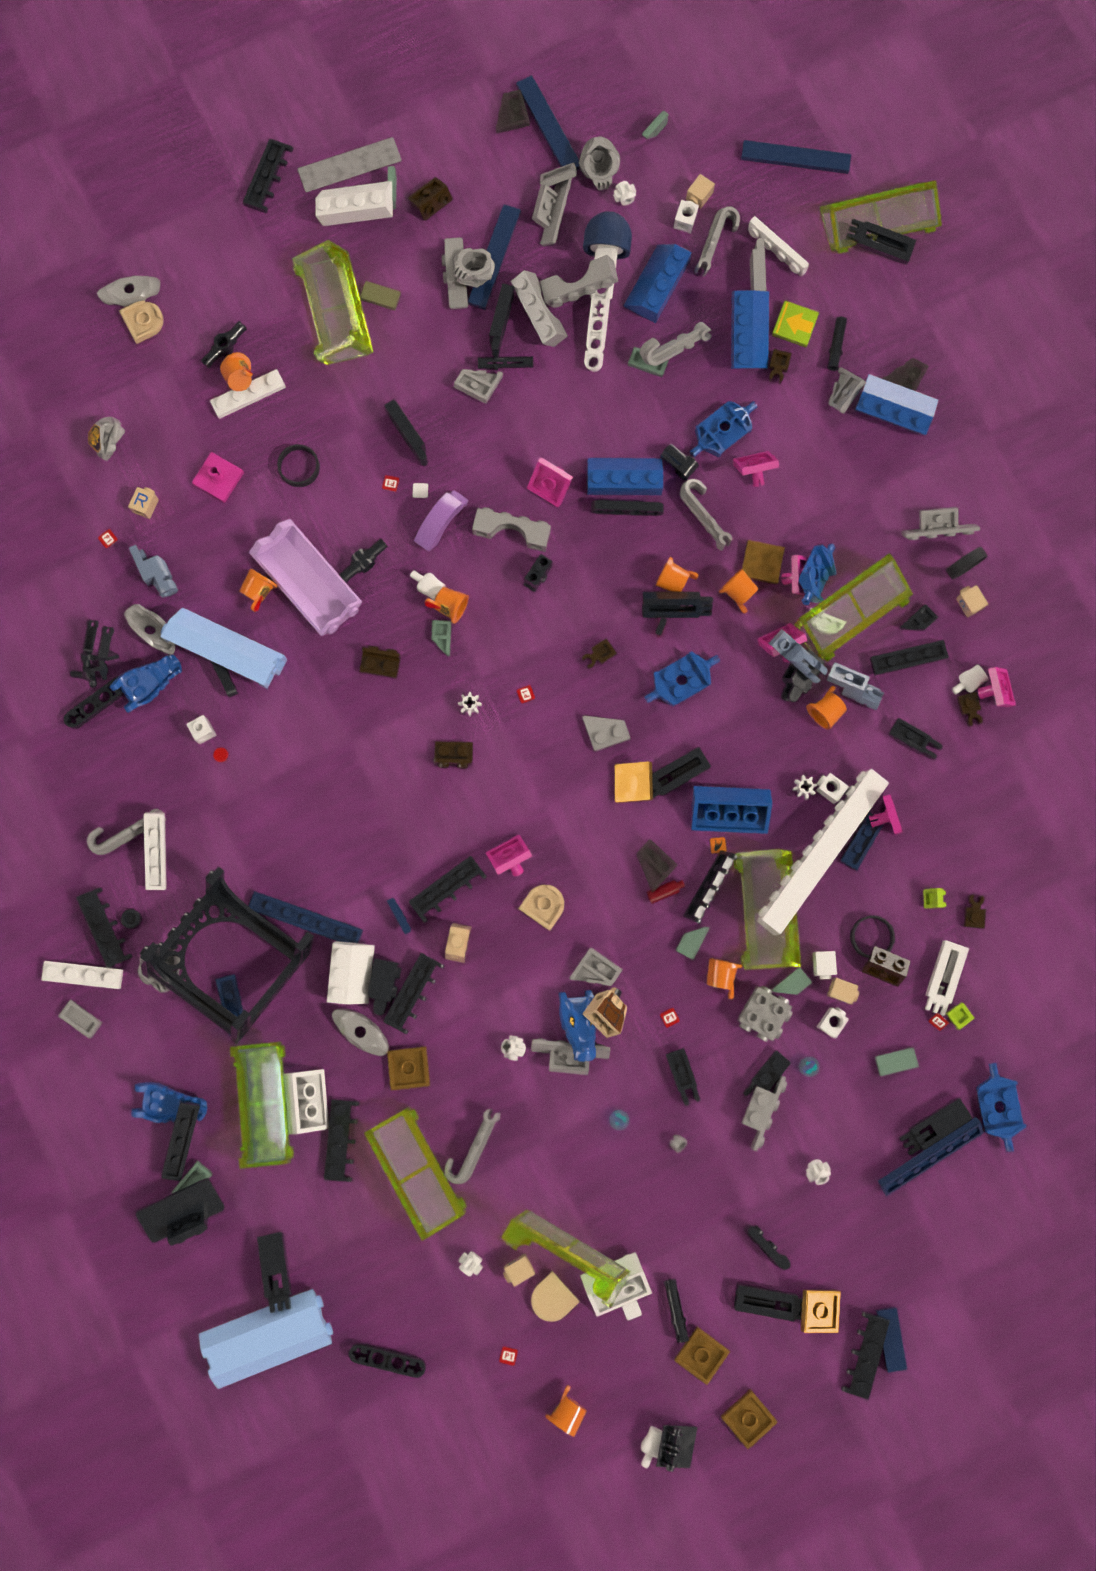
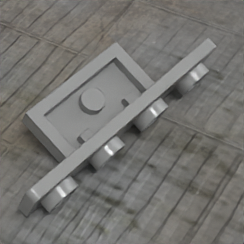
M572 178L557 183L555 190H552L546 184L540 186L532 220L544 228L540 243L542 246L554 244L557 240Z
M447 238L444 240L445 255H442V266H446V272H443L444 284L447 283L449 307L450 309L467 308L466 285L460 284L454 276V259L463 250V239Z
M957 507L919 510V529L903 530L901 535L906 537L907 540H917L919 536L936 538L940 534L955 536L956 533L960 532L964 535L974 534V531H980V526L976 524L958 525Z
M543 1038L532 1040V1052L550 1053L549 1071L588 1075L589 1061L580 1062L574 1060L571 1044L563 1040L556 1042L547 1041ZM602 1044L595 1045V1058L609 1059L610 1047Z
M782 1075L778 1079L773 1093L760 1087H755L741 1122L758 1130L751 1149L756 1152L764 1144L765 1137L763 1135L765 1130H769L773 1119L770 1118L772 1112H776L780 1104V1100H778L780 1092L784 1093L786 1089V1077Z

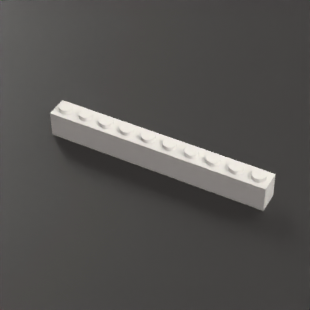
M873 769L860 772L856 777L857 783L846 791V798L835 806L836 812L825 820V827L822 831L819 830L814 835L813 839L815 841L811 846L808 845L803 850L802 854L804 856L800 861L797 860L793 864L791 874L789 876L786 875L782 879L780 889L772 893L769 898L771 900L770 903L759 911L757 922L774 936L783 932L889 784Z

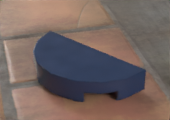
M392 897L387 900L405 934L411 932V927L395 898Z

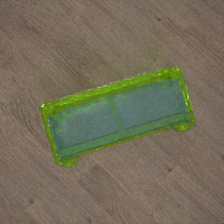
M279 1041L230 1047L231 1057L237 1060L233 1064L236 1066L242 1138L240 1152L244 1151L242 1158H239V1169L290 1163L291 1158L294 1157L293 1146H290L283 1067L285 1046Z

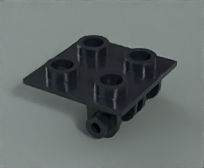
M663 1425L656 1467H666V1470L674 1472V1468H690L698 1427Z

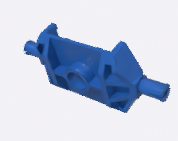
M732 401L725 403L696 426L695 432L698 445L689 451L690 454L695 457L700 452L706 451L716 457H720L725 450L752 431V422L749 414L758 408L757 404L752 401L748 406L741 407ZM726 423L729 425V430L723 431L719 425Z
M828 544L827 548L824 545L814 546L800 574L798 581L804 589L805 595L802 599L804 605H809L810 602H824V599L821 597L823 588L829 576L837 574L833 558V552L836 548L834 544Z
M691 651L688 655L659 672L656 671L653 675L655 690L644 696L645 700H647L646 702L649 703L656 698H660L668 705L674 707L711 685L710 668L721 662L720 658L716 654L712 658L704 660ZM684 676L687 679V683L679 685L676 678Z
M990 1063L988 1065L991 1076L976 1087L984 1130L987 1134L1001 1137L1004 1140L1006 1152H1013L1012 1137L1026 1128V1124L1023 1123L1016 1089L1018 1083L1017 1081L1000 1077L998 1075L997 1063ZM1001 1101L1004 1109L998 1113L994 1106L996 1102Z

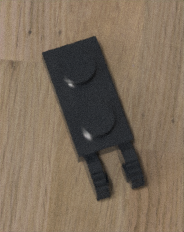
M901 718L896 719L888 733L892 738L932 760H936L937 755L926 749L927 744L937 750L943 748L942 744L931 738L932 736Z
M681 1048L665 1054L684 1105H689V1099L685 1093V1090L689 1088L692 1089L694 1100L696 1102L701 1101L685 1049Z
M775 1050L753 1076L743 1094L745 1096L749 1095L755 1085L769 1091L791 1062Z
M747 1224L743 1228V1231L777 1267L782 1270L790 1269L789 1259L783 1254H778L776 1251L778 1249L771 1240L766 1241L762 1236L764 1232L757 1225Z

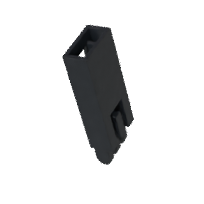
M852 219L851 224L854 226H850L848 231L855 234L847 233L846 238L855 241V246L904 265L909 262L917 240L868 221L862 222ZM870 232L877 235L876 241L872 240V235L869 236L866 233Z
M502 284L489 333L493 357L494 355L499 356L514 299V286Z
M395 399L384 405L387 416L420 464L427 466L428 460L425 453V443Z
M643 592L642 618H699V616H711L714 599L710 596H700V592Z
M700 747L652 774L653 799L659 795L663 797L711 768ZM668 773L673 779V781H671L670 783H668L669 781L667 778H664L661 781L658 780Z
M956 1097L909 1127V1131L901 1135L899 1140L901 1142L908 1138V1141L903 1146L908 1148L912 1145L913 1147L907 1151L909 1155H912L920 1149L923 1151L928 1149L973 1118L962 1100ZM928 1125H931L935 1131L932 1134L928 1130L922 1134L919 1132Z
M277 1232L257 1237L264 1298L269 1301L270 1313L275 1312L276 1303L278 1311H283V1302H285L286 1309H291L290 1295L292 1294L284 1233ZM281 1274L283 1288H279V1280L273 1281V1275Z
M737 1283L734 1310L788 1321L801 1320L803 1298H799L795 1293ZM775 1300L780 1301L781 1308H788V1310L782 1311L774 1309V1306L776 1304Z

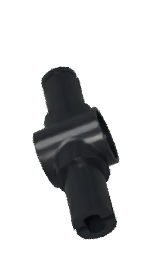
M238 321L228 332L217 334L211 350L200 361L210 369L219 358L232 354L234 345L237 343L236 340L247 330L246 326ZM222 343H228L226 346L220 347Z
M380 538L369 549L361 548L351 556V564L339 576L347 583L357 573L368 572L374 567L376 557L388 547L387 544Z

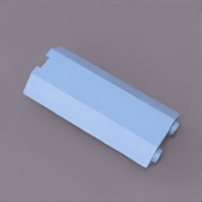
M181 608L170 618L168 623L164 624L161 629V638L164 641H170L257 682L266 689H268L274 675H280L287 661L285 655L184 608Z
M310 1289L290 1297L291 1309H286L285 1302H283V1311H278L276 1303L274 1313H270L268 1306L199 1333L201 1353L203 1358H207L210 1367L208 1374L217 1389L332 1344L331 1335L333 1334V1329L330 1322L326 1323L322 1316L321 1307H324L321 1296H317L315 1291Z

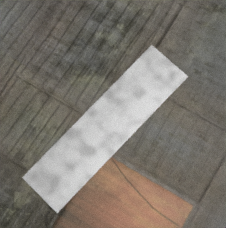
M391 137L297 169L305 191L309 192L402 160L394 138Z

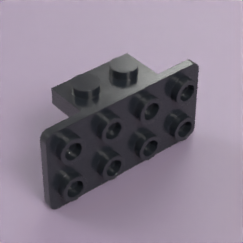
M204 1178L137 1210L136 1217L152 1243L167 1238L169 1245L173 1246L183 1243L194 1235L202 1234L208 1229V1218L222 1212L225 1206L210 1179Z

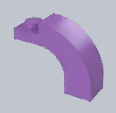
M454 490L451 493H445L425 518L414 542L427 551L432 550L439 543L450 521L466 507L469 500Z

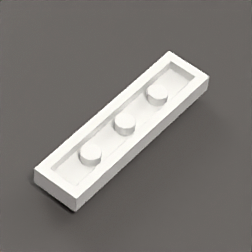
M754 216L748 226L750 235L757 239L762 238L764 240V247L767 250L775 253L776 257L781 262H785L792 272L802 277L806 273L809 263Z
M276 369L252 380L246 390L238 392L231 390L210 400L220 419L286 388Z
M145 812L146 890H166L165 813Z
M44 961L41 980L121 989L123 970Z

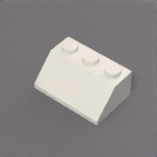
M339 941L333 943L327 1002L338 1004L369 1003L368 990L372 975L375 945Z
M324 1069L279 1074L283 1135L329 1129Z
M636 1252L580 1275L597 1317L652 1294Z

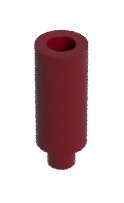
M672 880L646 891L650 903L653 904L680 893L679 889L684 888L685 884L683 880L678 882Z

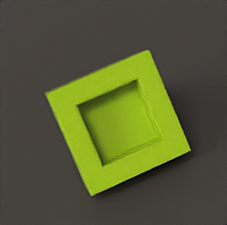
M943 888L923 889L924 908L946 907V902H943V895H946V891Z
M960 1002L946 1013L957 1030H960L975 1019L963 1002Z

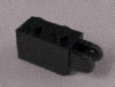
M806 649V650H807L812 656H814L822 665L825 663V661H823L820 657H818V656H817L815 653H813L810 649ZM791 663L782 676V682L785 684L783 692H781V699L783 701L795 702L802 693L806 694L812 687L813 682ZM812 665L808 666L816 676L821 672Z
M374 959L368 995L370 998L375 999L373 1008L375 1015H384L388 1001L392 1002L393 998L396 999L398 987L395 986L396 979H400L402 971L399 963Z

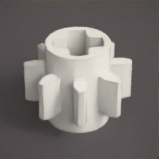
M623 181L616 185L613 195L616 203L621 202L622 205L632 203L636 196L634 184L629 185L627 181Z
M471 692L466 697L461 695L463 701L458 702V706H463L461 713L466 711L469 717H471L473 712L478 714L477 706H482L481 702H477L479 695L474 697ZM471 700L473 705L471 708H468L467 704Z
M802 775L801 781L797 779L794 781L797 786L792 790L797 791V798L802 795L806 800L809 797V793L811 795L815 794L813 788L817 784H813V777L805 779V776ZM803 784L809 787L806 792L805 789H801Z
M510 1035L509 1039L503 1041L501 1050L505 1058L517 1061L518 1056L523 1057L526 1046L522 1038Z
M817 1159L808 1164L806 1175L810 1183L815 1181L817 1185H822L829 1180L831 1169L827 1162L822 1164L821 1160Z
M470 1251L469 1254L464 1252L459 1258L461 1263L459 1269L469 1277L473 1273L478 1275L483 1268L480 1264L482 1258L473 1251Z

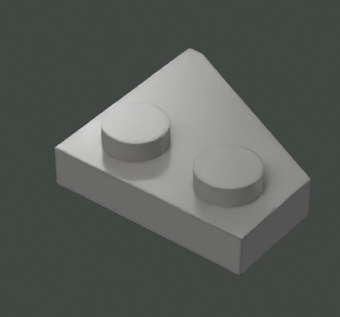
M840 367L838 370L840 378L834 384L833 394L828 404L844 414L866 382Z
M462 369L454 382V388L486 404L503 378V373L490 374L482 370Z
M592 716L582 717L594 752L630 740L624 720Z
M590 947L570 976V979L612 986L623 969Z

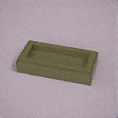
M366 281L360 295V300L395 311L401 292Z

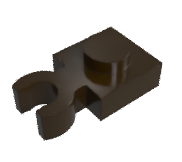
M777 349L773 350L769 369L773 371L770 373L769 382L772 381L774 376L779 377L778 384L782 383L784 378L782 372L787 373L792 353Z
M606 638L591 648L592 654H585L581 660L590 659L592 663L587 666V669H592L595 666V662L598 661L602 665L615 657L617 653Z
M977 692L958 696L956 699L961 715L967 714L968 716L966 721L968 727L973 726L972 719H976L978 725L982 724L983 719L977 713V711L982 710Z
M970 894L968 902L971 908H965L964 927L985 929L986 909H981L985 898L983 895L979 896V901L976 903L973 899L974 894Z

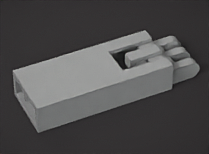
M762 238L757 239L755 249L752 250L750 257L751 290L766 291L765 249Z

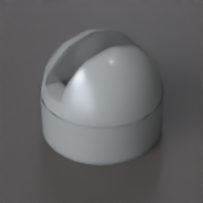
M674 1135V1140H670V1146L676 1153H679L687 1145V1140L681 1135Z

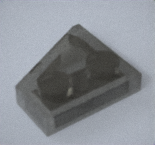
M521 89L503 93L498 121L495 127L496 134L530 126Z
M911 358L904 365L899 366L882 379L916 391L929 366L915 358Z
M651 839L636 853L652 892L678 866Z

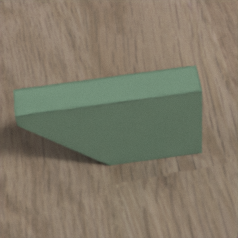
M662 111L646 128L642 136L646 139L656 137L667 125L669 114Z
M432 620L431 639L449 657L451 621Z
M709 927L685 933L676 952L693 960Z
M798 967L776 985L772 992L797 995L812 982L802 969Z

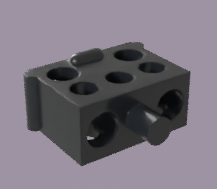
M540 554L525 576L523 585L536 592L547 579V575L553 567V561Z

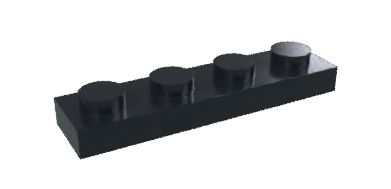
M940 640L870 657L874 676L946 660L949 656L945 641Z
M179 1101L161 1172L162 1179L181 1181L200 1103Z

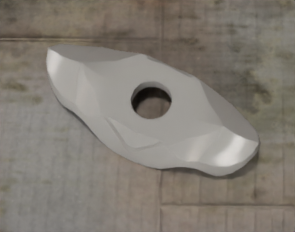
M149 276L121 278L98 290L97 295L107 305L118 304L127 307L138 301H145L150 296L157 295L160 290V280ZM132 284L134 291L126 293L124 291L126 285Z
M134 604L124 612L128 624L141 639L166 654H174L175 644L170 641L166 642L161 638V629L166 623L159 615L145 609L140 604ZM152 626L156 632L149 635L145 633L144 629Z
M339 1008L333 1011L332 1018L342 1035L355 1047L376 1056H383L388 1052L389 1044L380 1028L368 1017L346 1008ZM358 1026H362L366 1030V1034L362 1038L355 1035V1029Z

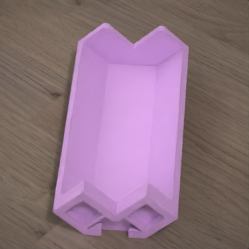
M291 519L278 523L270 536L257 540L249 553L321 636L327 633L333 634L343 622L359 612L358 608L362 601Z

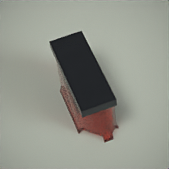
M661 617L655 631L657 638L662 636L668 619Z

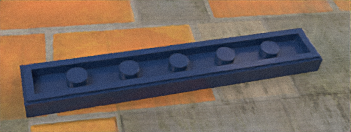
M531 75L516 82L517 89L560 167L575 163L576 171L579 170V159L533 76Z
M744 140L741 160L848 174L850 171L851 154Z
M503 204L487 248L495 263L492 278L477 288L473 287L468 305L486 310L521 214V209Z
M256 891L253 892L249 907L259 914L335 941L359 943L363 930Z
M975 1117L878 1180L884 1195H890L982 1135L984 1131L981 1122Z

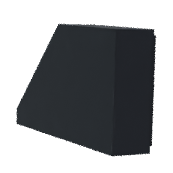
M925 604L899 628L901 630L924 631L938 616Z

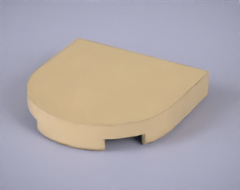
M138 301L119 310L136 344L156 335L163 326V315L156 304Z
M540 885L529 892L518 909L550 931L564 910V898L561 892L554 886Z
M553 1271L535 1287L531 1298L535 1314L539 1318L550 1322L562 1319L580 1302Z

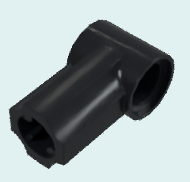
M672 444L668 445L660 456L674 468L676 474L683 480H687L699 467L698 462L693 457L684 455Z

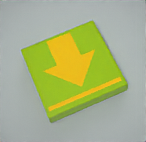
M784 301L772 336L806 348L819 312Z

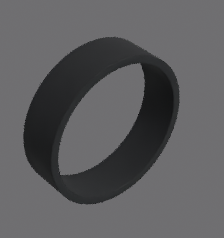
M291 445L285 448L278 458L277 467L282 479L293 487L308 486L319 475L320 463L317 455L306 445ZM296 450L307 451L316 459V469L313 475L301 482L287 479L281 471L283 459L289 453Z
M978 547L949 566L946 572L954 580L981 563L988 555L982 547Z
M871 915L859 919L854 924L850 933V940L854 950L859 955L870 958V955L863 953L855 942L857 926L868 918L878 919L887 926L890 932V944L886 951H891L895 943V932L892 925L886 919Z

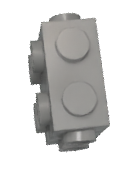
M762 985L761 988L755 987L737 1021L741 1023L739 1027L750 1032L752 1029L757 1032L756 1037L765 1042L768 1039L774 1041L775 1038L778 1039L783 1031L781 1026L784 1021H789L793 1013L790 1011L792 1006L788 1004L789 1000L780 995L778 998L771 994L772 990Z

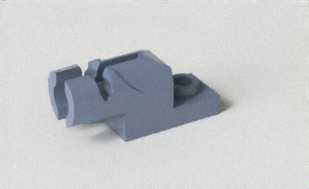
M136 545L129 547L139 572L148 586L153 584L162 598L178 592L175 582L171 580L172 575L168 566L162 558L157 555L148 559L143 549L140 550Z
M781 629L769 642L775 650L813 683H818L821 680L811 672V669L808 667L809 665H812L826 675L827 668L784 630Z
M834 662L827 681L844 687L841 695L855 700L861 705L867 704L868 708L877 710L884 694L879 688L867 684L869 676Z

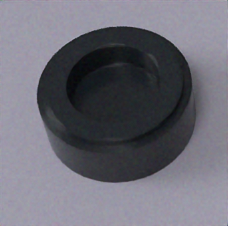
M134 909L124 911L121 916L122 925L129 929L137 928L142 922L141 914Z

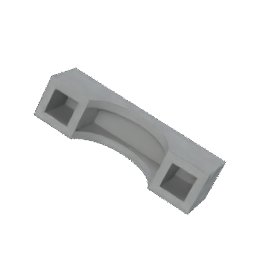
M608 255L590 261L587 273L577 282L566 283L558 275L540 282L545 303L552 308L562 306L565 302L578 300L583 295L593 294L598 289L609 288L618 282L614 261Z
M524 270L511 280L542 343L554 347L568 337L560 320L546 307L541 295L542 287L536 274Z
M486 507L477 509L472 528L473 535L492 539L501 530L513 529L523 535L527 548L546 552L551 532V525H548L547 522L541 520L537 522L530 521L529 518L524 516L517 518L507 512L496 513Z

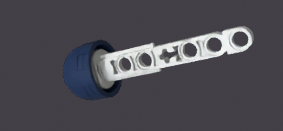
M605 211L595 215L586 226L583 251L593 256L594 260L608 255L614 261L616 268L617 259H624L630 256L632 232L628 222L616 212ZM614 284L602 294L598 293L597 290L595 293L590 294L592 299L586 342L588 351H585L584 363L588 370L592 372L600 370L603 364L604 354L602 352L605 347L610 299H612ZM600 304H602L604 307L600 309V315L602 317L598 316L599 311L596 309V307H599ZM597 321L602 322L600 330L593 329V325ZM600 340L598 348H591L592 341ZM592 358L598 359V364L595 367L589 366V361Z

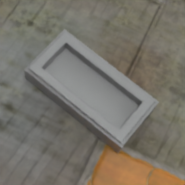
M570 163L541 174V186L546 184L549 187L575 177V163Z
M69 1000L58 1015L89 1039L93 1037L103 1023L73 1000Z

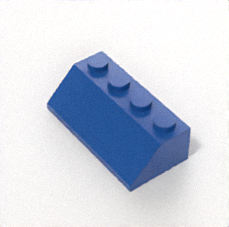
M658 244L623 307L656 323L690 263L692 252L676 244Z
M733 291L731 369L768 368L769 291Z
M868 374L865 381L866 384L862 389L854 410L923 436L926 435L933 420L938 399Z
M587 458V495H662V458Z
M694 786L691 830L768 834L773 804L771 789Z

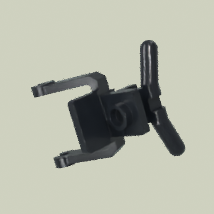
M88 619L82 648L83 652L80 654L83 664L82 671L72 670L70 671V676L84 679L89 682L90 687L94 688L97 685L96 677L101 680H107L108 667L105 661L118 659L119 654L109 650L114 628L103 626L101 629L98 652H93L99 622Z

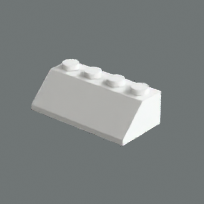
M392 181L322 190L316 197V217L323 226L393 217Z

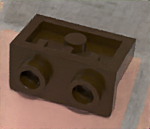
M436 176L407 198L409 203L420 212L422 219L425 221L453 200L448 186Z
M368 645L367 648L362 647L363 655L359 672L397 679L401 655L394 649L383 651L371 645Z
M435 741L434 765H438V768L448 769L449 766H457L458 769H468V766H473V742Z
M874 946L870 958L863 966L862 972L899 987L907 977L910 961Z

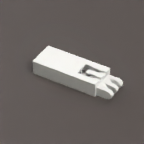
M947 940L942 942L925 994L928 997L925 1006L926 1010L929 1011L932 1004H934L932 1012L937 1013L939 1007H941L940 1015L945 1016L948 1005L952 1003L969 948ZM941 981L948 983L945 996L941 995L945 988L940 986Z

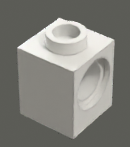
M681 200L674 222V229L691 234L699 205L692 201Z
M204 715L186 724L193 738L199 744L216 736L212 725Z
M829 773L827 776L823 775L817 782L819 787L816 791L835 804L849 786ZM827 783H832L835 786L834 792L827 790Z
M835 951L812 953L814 976H820V979H832L831 975H837Z
M829 1008L817 1025V1028L831 1038L836 1039L849 1019L845 1017L846 1013L840 1008ZM832 1016L838 1019V1024L835 1027H832L829 1023V1019Z

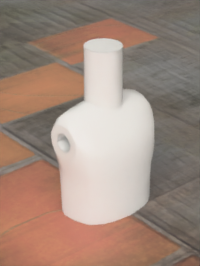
M414 570L410 574V577L418 582L417 590L434 601L441 588L446 586L432 573L422 576Z
M976 665L959 675L961 683L954 686L952 691L955 695L964 689L971 693L989 679L984 670L979 665Z
M650 1426L646 1437L641 1443V1450L646 1453L641 1465L645 1468L649 1467L653 1457H658L662 1430Z

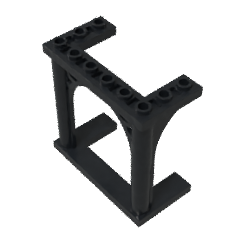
M218 866L215 871L211 870L205 877L206 894L203 898L199 897L194 902V908L190 913L186 912L182 916L178 927H173L169 931L166 941L164 943L160 942L158 945L154 942L150 946L146 945L139 955L142 975L148 979L152 976L231 1035V1041L237 1045L311 954L314 936L307 932L297 943L238 898L225 882V871ZM211 906L219 908L220 914L217 918L210 916L209 909ZM224 909L227 910L226 913L231 914L229 917L224 916ZM205 913L207 920L202 923L199 921V919L202 920L203 914ZM232 922L240 924L291 960L250 1012L243 1010L238 1017L200 990L189 978L185 967V954L192 938L203 928L215 923ZM189 931L193 932L192 935H188L187 933ZM177 945L182 946V949L179 952L173 951L178 948ZM170 956H177L180 958V962L176 965H168L166 959ZM179 968L182 970L181 975H178L177 972H172Z

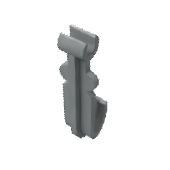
M721 208L716 213L701 257L694 269L695 274L700 268L704 270L703 277L709 271L726 218H730L733 222L732 232L738 229L740 215L735 208Z
M699 322L694 327V331L688 334H679L677 340H671L660 346V343L655 338H651L642 345L640 355L646 364L659 365L683 352L684 348H693L694 343L700 339L708 341L712 337L708 333L711 329L703 322Z
M690 479L682 485L680 497L702 523L706 531L715 539L716 547L722 551L725 545H730L732 536L719 527L715 519L710 516L690 491L693 488L703 495L707 489L705 485L697 479Z
M153 809L150 812L162 813L163 811ZM144 818L99 845L95 843L96 838L104 830L98 827L87 838L89 849L97 855H105L144 832Z
M488 1109L484 1112V1120L458 1175H453L451 1170L454 1160L452 1158L448 1159L445 1166V1176L449 1181L454 1184H463L470 1179L494 1125L500 1119V1113H495L494 1118L491 1119L490 1114L493 1109Z

